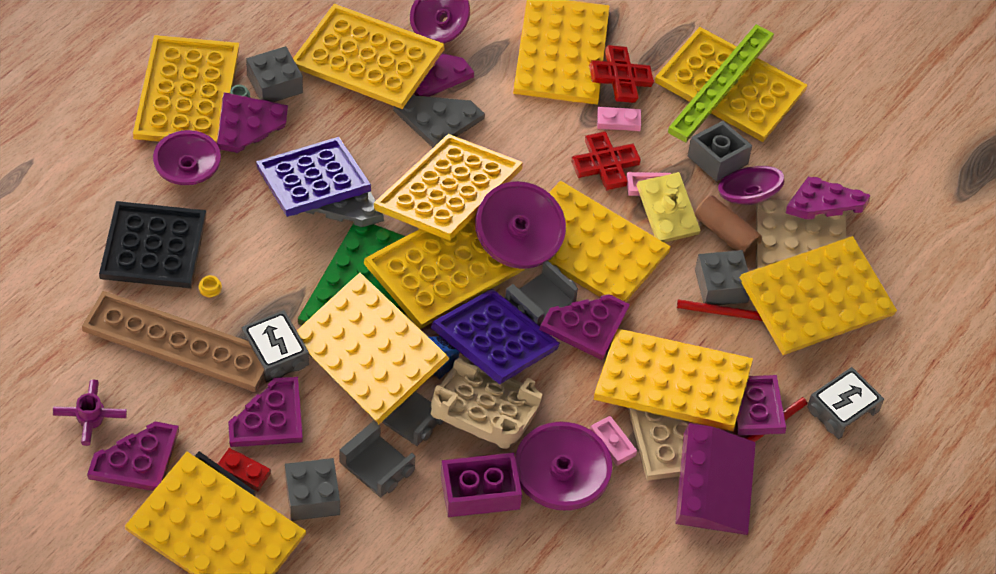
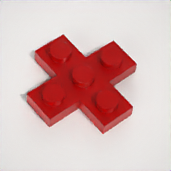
M607 45L605 49L607 62L592 60L589 64L592 83L612 84L617 102L636 103L639 98L636 86L652 87L654 83L651 66L631 64L627 47Z
M606 131L585 135V143L590 153L572 156L571 159L577 177L582 178L599 174L606 191L627 186L628 180L623 169L638 166L641 162L634 143L613 147Z

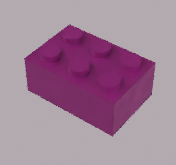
M514 453L442 460L440 476L447 518L520 510L522 491Z

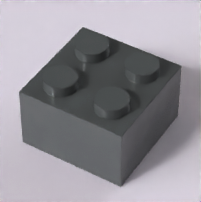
M286 46L246 58L247 77L260 100L276 102L303 93V76Z
M721 121L691 137L687 156L717 182L749 164L752 145L727 123Z
M743 250L698 254L695 273L703 303L727 305L749 302L750 297L739 278L741 274L748 272Z
M334 458L285 464V481L291 521L340 515V496Z

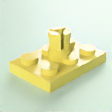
M679 172L638 181L637 188L656 238L665 243L699 235L701 230Z

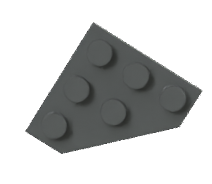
M412 95L403 109L395 106L393 108V111L432 148L448 134L457 137L485 119V113L471 100Z
M371 192L305 211L310 214L315 212L323 213L326 215V218L341 222L344 219L354 221V225L360 227L384 221L383 213L374 209V202L376 200Z

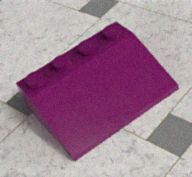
M688 424L683 437L675 524L748 535L756 442L715 427Z

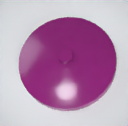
M515 181L501 184L486 194L476 213L475 228L482 247L492 258L512 268L529 269L549 261L558 252L565 237L566 222L560 205L550 193L537 185Z
M552 422L533 429L519 444L515 457L520 486L525 494L538 504L555 510H576L594 503L606 491L612 473V458L603 440L590 429L570 422Z

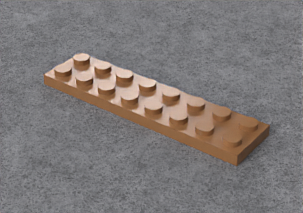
M102 291L82 325L83 332L256 392L264 377V368L247 340L106 291Z

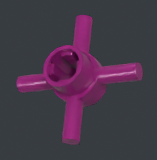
M95 379L89 381L88 393L81 395L77 399L76 407L53 406V416L76 417L77 421L83 426L81 444L84 446L91 444L92 430L99 427L104 418H127V409L104 408L97 396L99 381Z

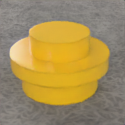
M205 276L199 283V292L205 297H216L222 291V284L215 276Z

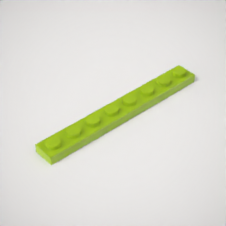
M756 24L669 126L668 133L687 143L772 41L774 33Z

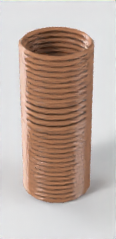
M714 196L704 199L695 212V217L735 251L743 250L744 257L750 256L757 249V242L760 244L762 241L760 233Z

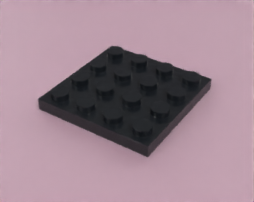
M116 201L99 271V278L102 280L192 289L206 220V210Z

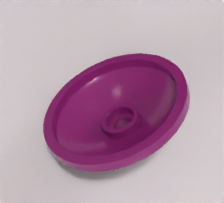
M415 0L410 11V24L414 33L443 44L458 37L467 26L470 18V4L468 0Z
M184 130L167 135L157 144L153 153V162L156 171L165 180L178 185H194L206 181L215 174L221 162V154L217 143L210 136L198 131Z
M752 166L739 169L724 177L719 183L718 189L720 196L731 203L754 205L764 202L777 194L783 187L785 179L782 171L775 167Z

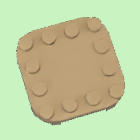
M459 357L455 360L453 369L440 386L436 385L431 402V415L456 428L474 434L478 438L496 443L501 448H509L511 443H515L520 439L536 415L543 393H539L534 387L535 381L527 378L524 384L510 378L499 385L473 362L462 360Z

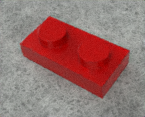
M228 448L217 463L257 492L271 474L270 468L231 448Z

